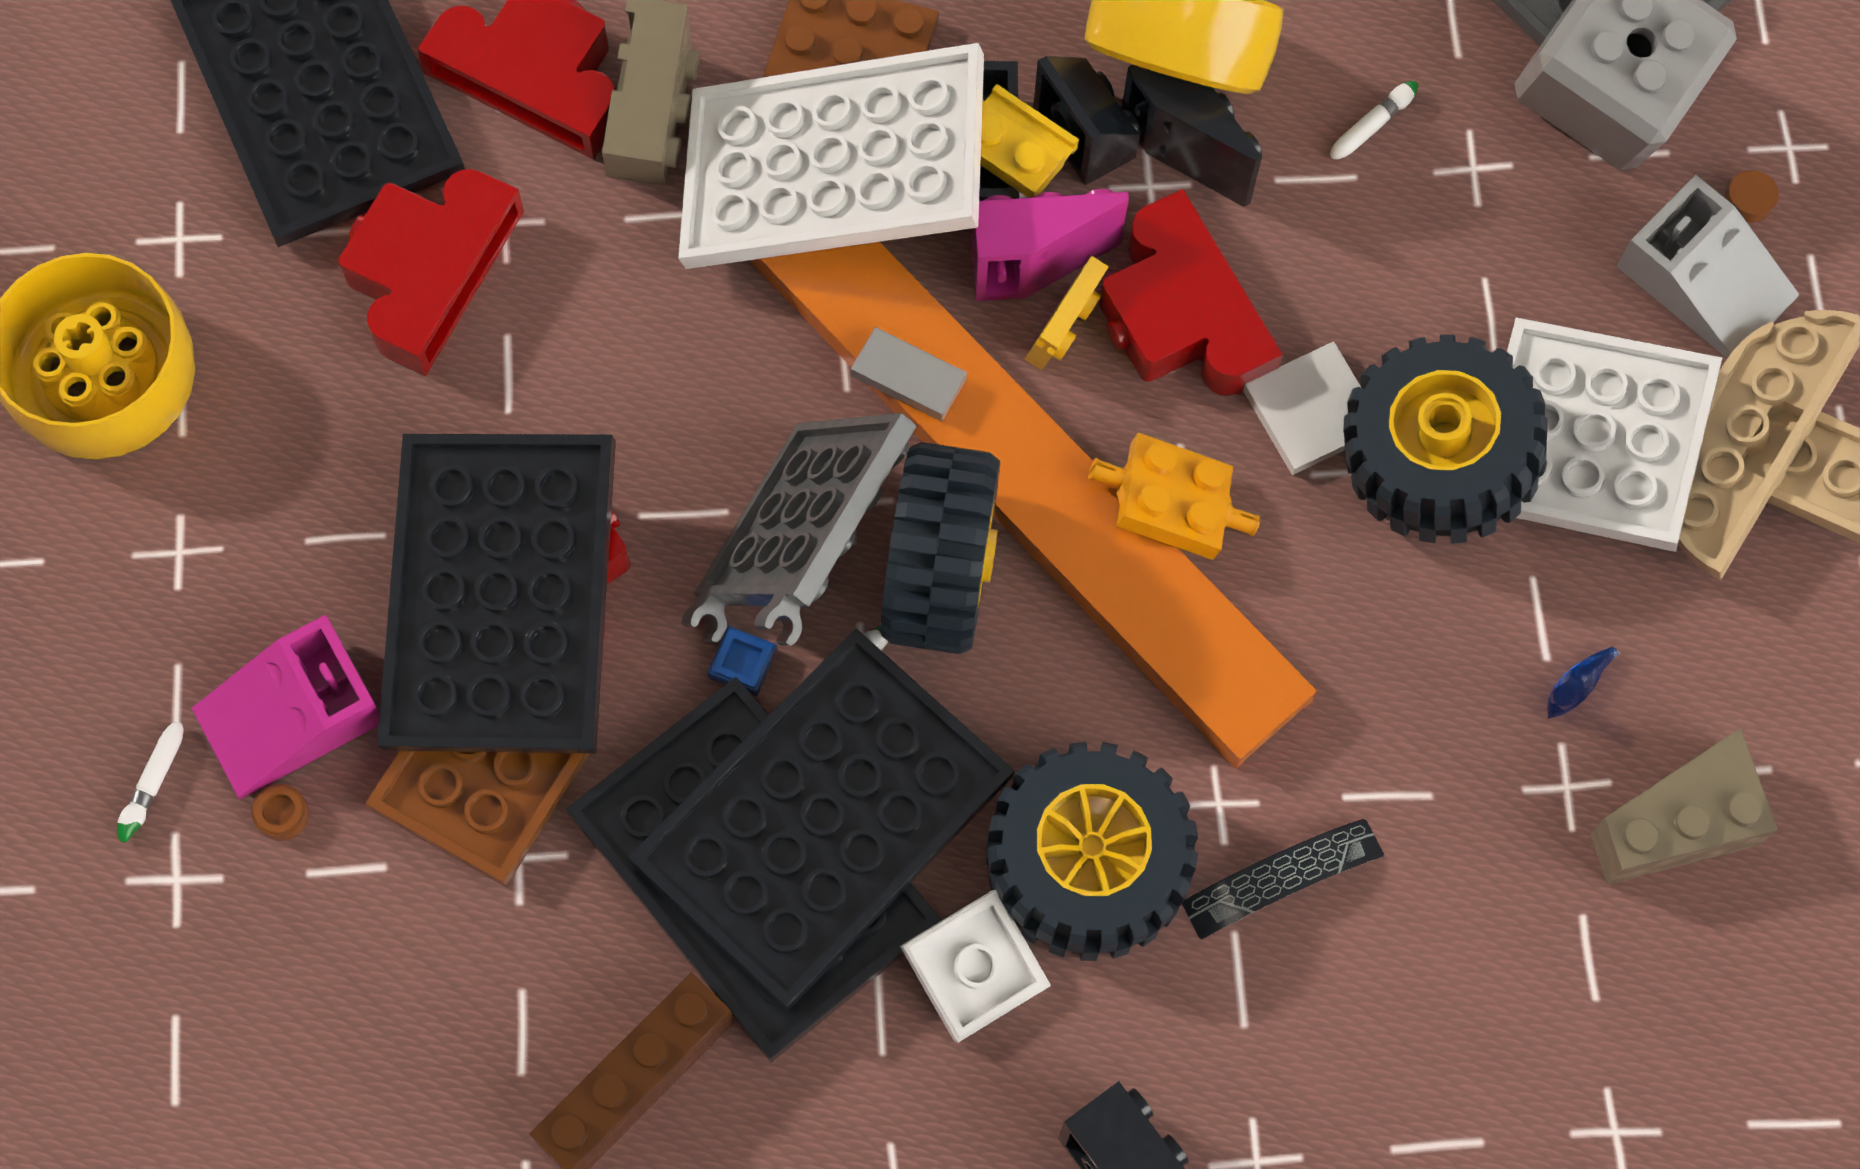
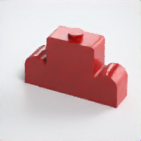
M507 0L490 26H486L483 16L476 9L465 5L454 6L445 10L439 16L417 48L424 74L593 160L603 147L614 85L609 77L596 70L609 52V43L604 20L586 11L578 1Z
M466 169L452 174L445 182L443 188L445 204L442 206L393 183L385 184L366 215H360L354 221L349 232V242L338 260L348 286L375 299L367 313V325L379 352L387 359L425 377L524 213L518 188L481 171Z
M1184 189L1139 210L1132 222L1128 247L1130 258L1135 264L1103 280L1099 306L1108 320L1106 328L1113 345L1119 351L1125 349L1141 379L1145 382H1151L1195 360L1203 359L1201 376L1204 384L1211 391L1219 395L1231 396L1243 392L1245 384L1278 369L1283 354Z

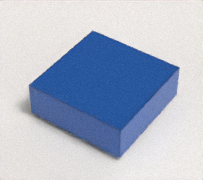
M728 626L707 672L708 678L726 685L737 677L751 695L757 697L776 655L777 644Z

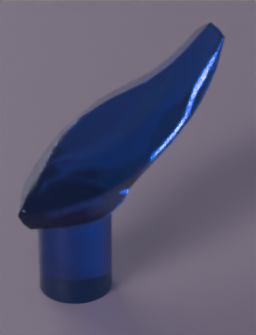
M1610 647L1591 655L1576 664L1562 676L1548 698V719L1571 711L1587 698L1594 690L1603 670L1620 654L1616 648Z

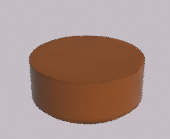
M1746 170L1738 173L1732 179L1726 189L1724 198L1737 208L1746 222L1755 223L1766 219L1771 214L1778 202L1779 190L1775 181L1766 173L1757 170Z
M274 784L263 789L255 797L251 808V815L255 826L264 836L275 841H285L296 837L303 831L309 819V807L304 797L294 787L286 784Z

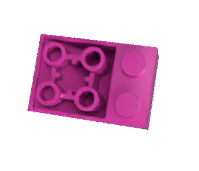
M1096 189L1085 195L1063 196L1057 192H1045L1034 198L1012 199L1005 195H995L979 201L978 228H972L971 231L975 301L1027 298L1085 265L1091 256L1097 258L1120 245L1129 201L1128 192L1114 193L1109 189Z
M326 614L276 640L192 707L239 800L379 726L380 717L378 708Z

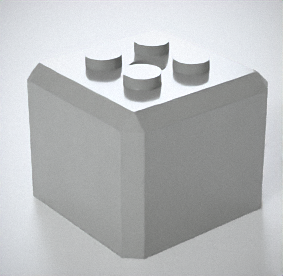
M1572 0L1515 81L1517 100L1619 171L1637 168L1668 140L1737 40L1734 23L1702 0ZM1636 33L1645 36L1651 44L1650 56L1645 58L1634 56L1627 47L1628 35Z

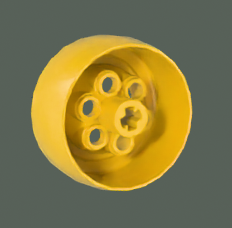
M1092 0L1084 39L1092 49L1145 69L1221 90L1252 94L1261 89L1271 67L1281 33L1284 9L1265 0Z
M80 253L60 256L37 265L18 278L1 296L0 402L23 431L48 449L72 458L93 460L122 456L145 447L155 440L181 414L191 394L196 371L192 339L181 311L159 282L133 263L105 254ZM126 337L137 341L135 348L130 351L119 349L120 342ZM54 357L59 358L60 365L56 370L50 372ZM119 371L125 373V379L120 385L109 386L107 384V378L110 374ZM76 382L87 384L86 390L82 395L72 397L68 394V389L72 384Z

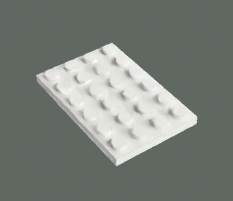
M979 43L693 89L678 256L685 269L978 228L984 53Z

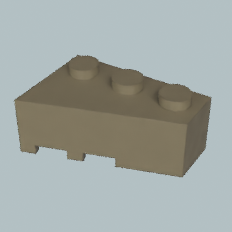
M627 0L625 12L628 13L630 33L627 44L620 43L617 59L623 61L617 91L612 90L602 150L606 176L666 185L669 167L677 168L679 164L681 138H676L679 123L687 124L689 118L691 96L685 93L688 80L697 79L700 51L693 50L687 4L661 0Z
M1739 728L1606 816L1590 833L1608 885L1760 846L1778 829L1743 732Z

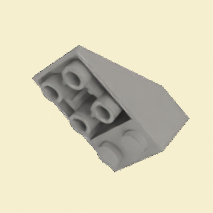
M1697 175L1631 239L1616 266L1726 358L1752 332L1771 321L1774 323L1799 296V293L1737 208Z

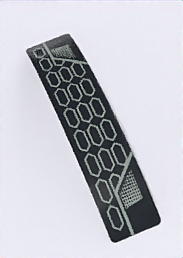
M1361 819L1312 837L1258 861L1185 899L1182 905L1198 937L1205 939L1226 926L1284 897L1331 876L1384 856V853L1367 820Z

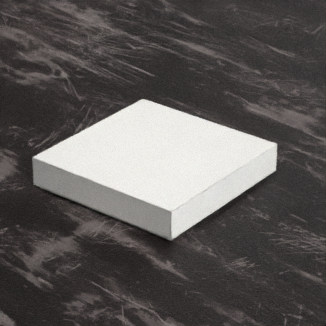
M1333 341L1245 384L1243 392L1289 471L1294 475L1345 450L1343 426L1344 416L1348 414L1347 401L1352 389L1356 387L1361 388Z
M996 890L990 891L900 946L952 1039L957 1043L1051 986L1015 921L1002 904Z

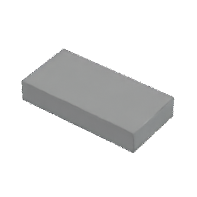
M877 327L874 328L851 367L852 377L940 421H943L967 379V372Z

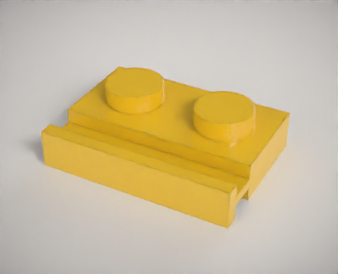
M996 84L990 96L985 101H982L980 165L1028 198H1034L1041 194L1064 166L1065 160L1078 149L1079 139Z
M1093 256L1089 258L1024 360L1040 370L1044 368L1051 357L1061 361L1077 336L1069 331L1077 317L1086 321L1101 297V294L1096 292L1095 288L1109 266Z

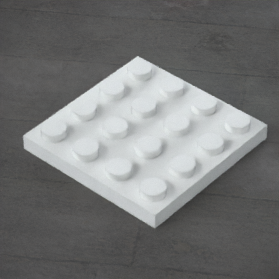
M1516 318L1507 352L1513 356V369L1519 365L1525 366L1533 376V388L1541 390L1545 402V417L1548 418L1544 474L1539 477L1538 490L1531 502L1524 503L1521 501V514L1516 518L1676 552L1722 357Z

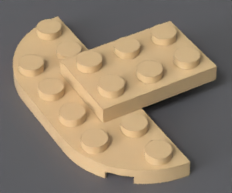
M1813 310L1805 311L1804 317L1786 320L1775 325L1771 321L1741 341L1720 369L1678 541V546L1685 555L1707 574L1721 581L1766 503L1860 543V428L1821 412L1860 346V315L1844 311Z

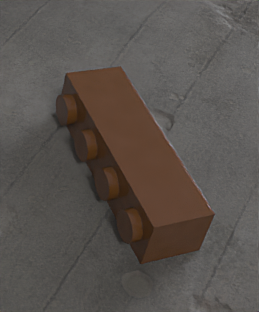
M691 972L529 1135L561 1169H590L734 1024L731 1010Z

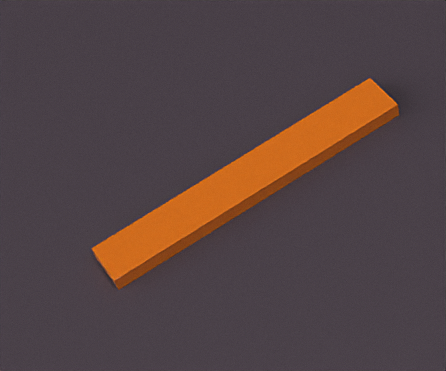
M880 242L749 260L850 367L853 366L874 328L877 327L967 372V379L943 421L870 385L868 386L894 413H902L917 425L913 433L922 442L991 452L1000 460L994 517L1235 769L1242 765L1252 753L1313 701L1317 690L1177 547L1116 527L1120 508L1117 490L1115 487L1088 479L1093 460Z

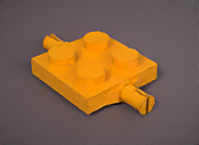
M1139 432L1130 443L1128 460L1124 468L1095 458L1089 470L1088 479L1115 487L1117 490L1120 508L1116 527L1214 560L1222 550L1225 527L1254 536L1260 524V515H1254L1232 507L1230 497L1232 465Z

